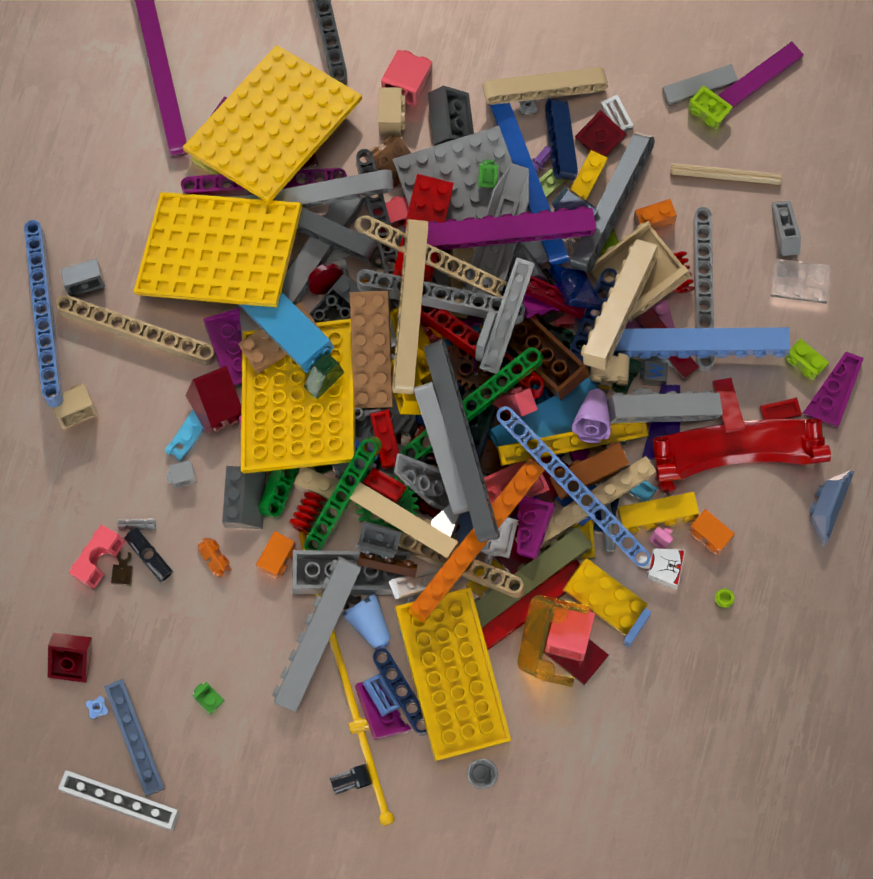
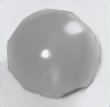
M483 758L474 760L470 764L467 776L472 785L479 789L492 787L497 781L498 771L492 761Z

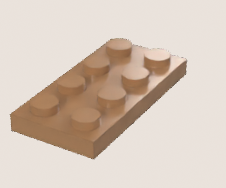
M302 302L296 304L295 306L320 329ZM259 329L238 343L257 374L287 355L263 329Z

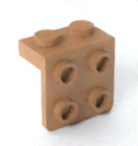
M388 135L382 140V144L378 147H372L370 151L373 154L378 171H392L394 187L400 181L393 164V159L410 154L411 152L400 136Z

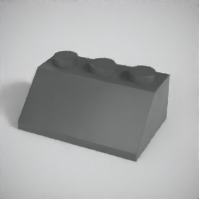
M444 85L427 93L434 145L474 134L469 93Z
M226 466L222 518L224 528L263 529L264 516L259 513L258 505L266 487V472L243 474L241 466Z

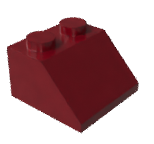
M53 632L48 644L47 678L86 683L92 654V637Z

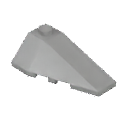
M397 454L394 473L431 507L441 511L444 510L450 502L439 468L403 454Z

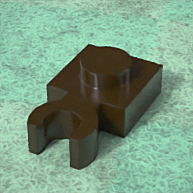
M119 551L117 554L119 565L113 564L111 584L131 586L133 566H128V564L132 560V554L128 552V557L121 559V552Z

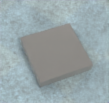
M489 311L487 313L476 345V361L482 362L495 323L496 313Z

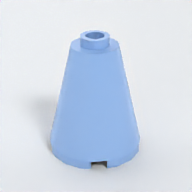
M375 593L342 612L344 618L373 648H384L389 645L388 640L391 637Z

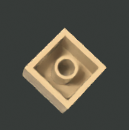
M379 87V136L396 135L402 137V130H405V94H402V88Z
M85 384L72 386L70 390L63 393L62 404L58 407H52L62 429L98 415Z

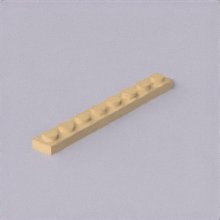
M645 456L597 486L591 492L606 506L651 478L657 472ZM584 495L581 502L584 506H590L593 499L590 495ZM576 501L552 515L542 545L586 519L589 515Z

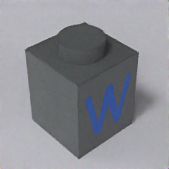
M645 361L644 367H640V379H643V385H666L668 363Z

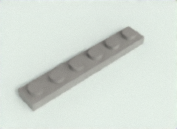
M516 257L480 369L495 374L499 372L535 263Z

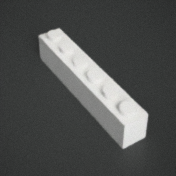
M65 770L58 788L66 794L170 831L174 830L180 814L177 809Z

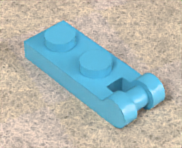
M194 410L191 411L173 440L165 449L167 454H173L180 462L185 459L204 430ZM178 444L183 446L181 450L176 448Z

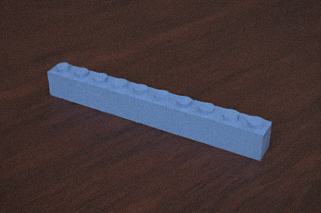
M789 327L624 329L613 355L618 356V353L628 355L630 358L632 356H639L642 359H648L651 356H658L662 359L670 358V356H678V358H688L689 356H697L698 358H707L708 356H716L717 358H726L728 356L745 358L747 355H755L756 358L774 355L776 358H782L789 355L790 352Z

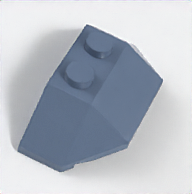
M852 470L826 480L823 486L819 485L815 495L818 496L817 503L813 502L809 513L812 516L810 521L821 544L824 546L830 538L854 474Z

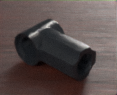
M366 764L353 767L348 772L330 778L335 795L372 784Z

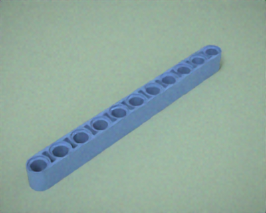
M30 220L24 225L41 390L46 403L50 407H58L63 402V391L46 240L40 223L37 220Z
M501 407L497 411L498 421L637 566H646L650 562V554L641 543L510 407ZM503 410L511 412L510 420L503 421L500 414ZM522 424L525 427L522 435L515 434V425ZM531 438H535L538 441V447L533 450L527 446V442ZM544 452H549L552 455V460L548 464L541 461V455ZM558 466L563 467L566 471L562 478H558L554 474V470ZM570 481L578 482L579 489L576 492H571L568 489ZM584 495L592 497L593 502L590 506L582 504L581 499ZM598 509H603L606 512V518L603 520L596 519L595 512ZM613 523L618 524L620 527V531L617 534H611L608 530L609 526ZM625 538L633 540V546L629 549L624 548L622 545V541ZM639 552H644L647 555V560L643 563H639L636 560V555Z

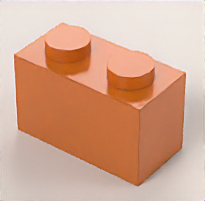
M671 199L637 209L634 213L636 226L649 221L654 230L674 224L677 217Z
M706 509L689 528L690 535L697 541L701 540L706 544L705 547L711 553L715 552L718 555L735 535L732 530Z
M274 531L256 563L257 569L276 579L280 575L283 576L288 567L286 565L288 559H292L293 550H297L295 548V541Z

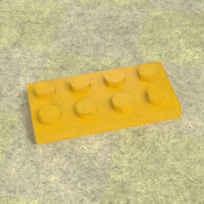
M584 558L563 589L564 592L586 608L591 609L593 613L624 636H627L648 605V603L587 558Z

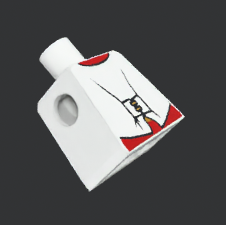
M653 549L650 562L641 568L649 569L647 576L649 580L677 590L685 550ZM640 555L639 563L645 562L647 557Z

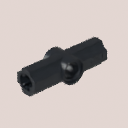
M138 528L132 529L124 537L125 541L159 582L167 580L172 575L173 570ZM152 551L154 553L152 558H144L146 552Z

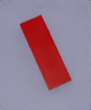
M732 378L713 380L714 392L720 394L723 412L721 418L725 432L745 430Z
M386 409L370 414L375 437L379 438L382 443L379 455L383 469L395 467L397 454L400 453L390 411Z

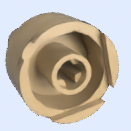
M618 353V356L612 355L606 371L591 367L590 381L600 382V386H611V383L628 385L630 357Z

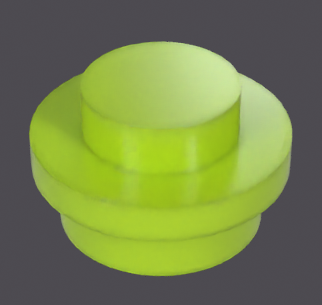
M720 589L715 595V602L721 608H728L734 603V594L729 589Z

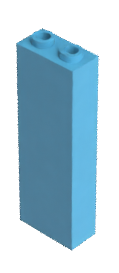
M282 292L278 308L238 304L306 374L313 370L324 357L329 356L335 348L330 339Z
M589 377L562 401L553 396L536 405L538 410L520 418L539 438L572 432V423L587 393L590 390L599 389V386L596 382H591ZM502 424L490 430L489 436L496 448L498 446L518 443ZM522 424L515 425V434L522 435L525 427Z

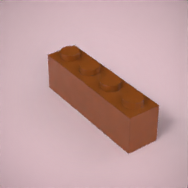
M611 443L604 447V451L600 453L595 451L587 455L588 459L584 461L576 460L572 462L569 469L588 488L628 468L631 465L620 443ZM563 468L554 471L555 476L558 478L564 477L566 473ZM552 476L549 477L561 500L570 497ZM570 481L568 489L571 492H576L579 489L578 482Z

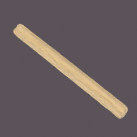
M684 164L671 165L672 175L777 185L781 184L782 175L778 173Z

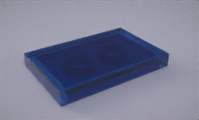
M551 266L549 271L567 305L601 310L603 304L586 272L560 266Z

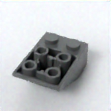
M343 274L309 313L315 323L351 319L350 292H361L357 288V283L351 277Z

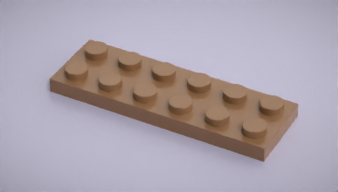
M389 291L350 292L355 408L394 407Z

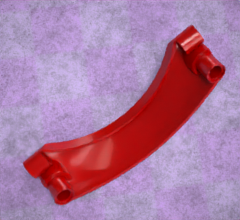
M817 418L744 421L745 430L726 433L724 425L719 424L681 431L653 439L658 482L682 480L707 469L737 463L784 462L807 465L830 462L831 451L829 445H825V438L822 433V420Z

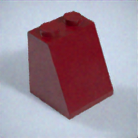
M227 366L192 380L185 396L207 434L212 431L214 433L219 432L224 426L229 424L233 426L240 422L239 417L242 415V406Z

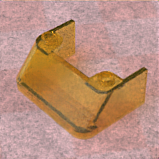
M543 595L534 596L529 604L517 660L518 668L542 681L573 687L574 678L555 674V666L549 661L542 660L550 622H564L569 610L588 614L590 606Z

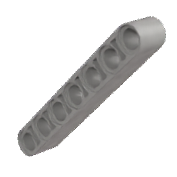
M432 381L415 387L414 392L452 511L456 516L468 512L469 509Z

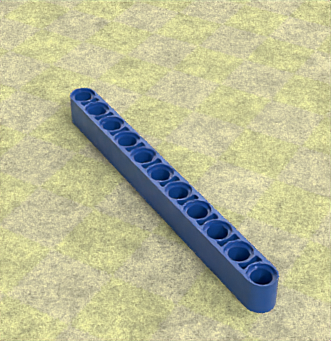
M510 103L490 105L497 126L500 127L512 163L529 169L528 207L531 214L542 210H550L551 212ZM562 239L541 241L551 267L569 261Z

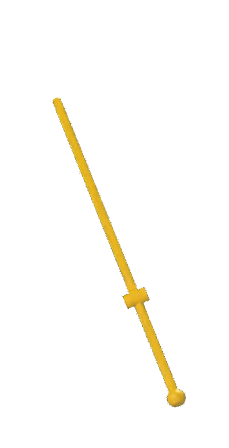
M299 532L298 537L300 540V544L302 550H305L304 543L307 539L306 534L303 532ZM333 629L329 641L353 718V722L348 723L351 734L357 733L381 812L379 822L383 826L391 825L394 823L395 817L393 813L388 811L365 734V730L370 728L366 718L361 719L335 630Z

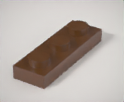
M360 552L357 564L410 577L416 576L418 564H414L411 560L385 559L377 556L375 553L365 554Z

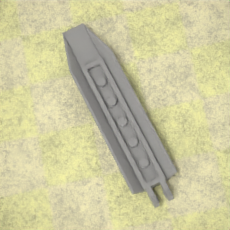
M510 163L493 189L485 216L501 217L503 214H512L514 216L526 212L529 204L528 168ZM517 243L475 247L471 265L505 281ZM469 269L466 278L468 280L472 279L473 272L471 269ZM485 277L482 280L483 287H489V278ZM464 283L463 290L487 294ZM504 285L501 286L499 289L500 295L502 293Z

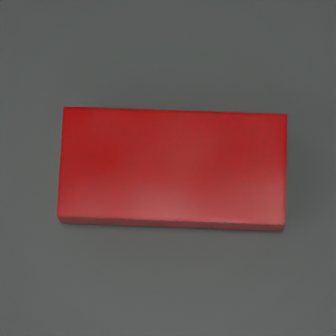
M797 397L759 407L763 420L795 419L802 416Z
M374 467L363 481L364 485L394 503L398 502L407 489L405 484Z

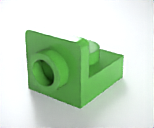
M483 160V163H479L478 187L495 188L497 185L498 164L494 163L495 160Z
M207 682L199 684L193 691L194 699L210 715L225 701Z

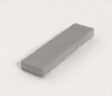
M732 64L664 86L662 90L668 105H672L693 98L703 85L709 90L714 91L734 84L738 81Z

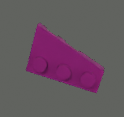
M526 496L520 501L517 530L518 555L537 560L555 509L554 503Z
M363 682L355 685L374 740L407 733L411 730L410 726L401 719V714L398 710H394L382 717L362 684Z

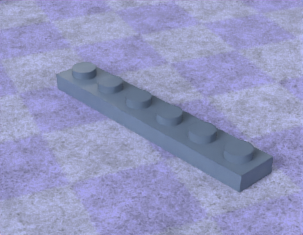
M121 679L104 686L145 796L147 797L165 790L124 680Z

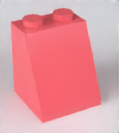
M397 50L381 79V85L386 88H402L406 104L417 107L432 71V61L424 56H415L407 50Z
M566 602L557 603L545 652L583 662L595 613L586 607L577 609L573 608L572 604Z

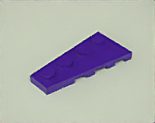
M661 384L659 394H666L671 391H676L677 394H680V385ZM680 421L651 422L642 458L646 456L648 460H655L653 439L680 432Z

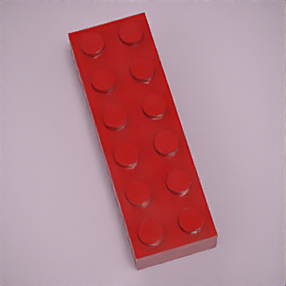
M417 174L404 227L407 225L408 219L428 222L437 221V223L445 222L454 183ZM401 237L399 247L403 246L404 244L403 237ZM399 251L393 275L402 276L404 253ZM433 252L430 256L431 262L435 263L437 253ZM425 264L423 281L431 283L434 268Z

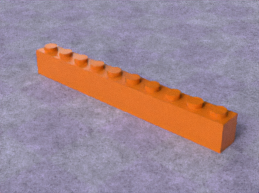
M530 457L492 504L498 529L545 470ZM473 528L411 605L408 612L424 624L489 540L480 543Z

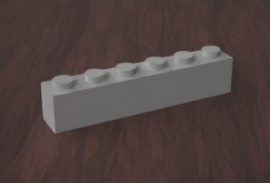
M710 390L701 393L687 391L683 394H677L676 391L667 392L666 394L651 392L642 395L641 392L631 393L630 395L615 393L607 400L610 423L713 421L723 415L720 394L712 393Z

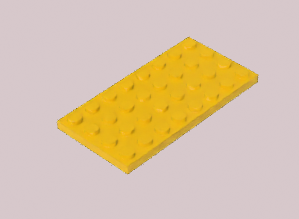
M471 587L447 593L424 624L408 612L414 602L395 606L434 761L511 741Z

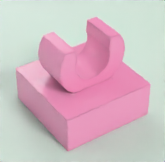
M668 526L664 530L657 527L649 542L658 549H667L674 539L670 536L673 530Z

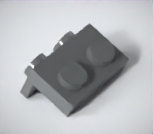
M364 521L356 548L365 554L376 553L385 559L394 558L398 552L402 531Z

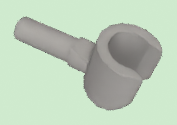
M357 407L355 408V413L361 412V414L355 417V419L363 421L366 416L379 412L381 409L376 408L363 411Z

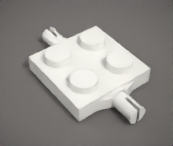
M507 518L498 529L500 536L489 540L481 550L485 554L484 563L491 565L494 556L509 558L518 520Z

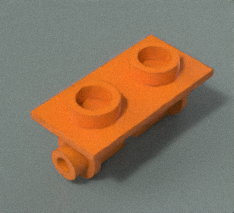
M203 538V542L197 545L199 547L198 551L205 561L210 558L212 559L207 565L213 575L219 578L224 574L223 571H231L230 562L225 555H222L217 541L212 538Z

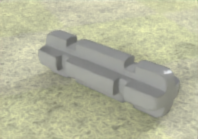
M147 518V520L119 519L117 525L119 530H126L127 528L129 530L138 528V530H145V528L154 530L156 528V521L154 518Z

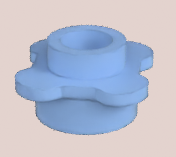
M99 696L96 700H88L86 702V707L90 711V718L95 719L108 713L103 697Z

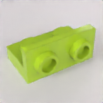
M703 85L690 100L688 108L694 116L701 117L709 127L718 129L733 106Z
M801 338L790 349L789 355L785 356L789 364L797 366L806 378H811L812 380H815L829 364V361Z

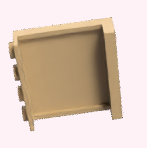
M649 221L638 225L633 233L625 235L616 246L609 247L605 254L598 258L591 271V274L597 281L603 270L607 268H613L620 274L622 262L624 259L627 260L629 247L634 245L636 239L658 245V258L629 318L630 323L691 277L689 270L681 264L651 227ZM611 276L604 278L607 282L614 281V278Z

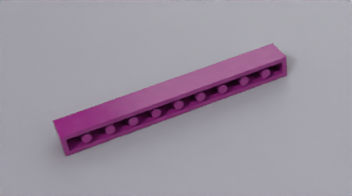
M586 206L577 207L576 210L562 208L556 212H550V210H542L535 214L523 212L520 215L514 216L512 214H503L501 217L488 215L482 219L468 217L463 221H456V219H449L442 223L429 221L427 244L439 250H451L592 236L596 231L593 208H587Z

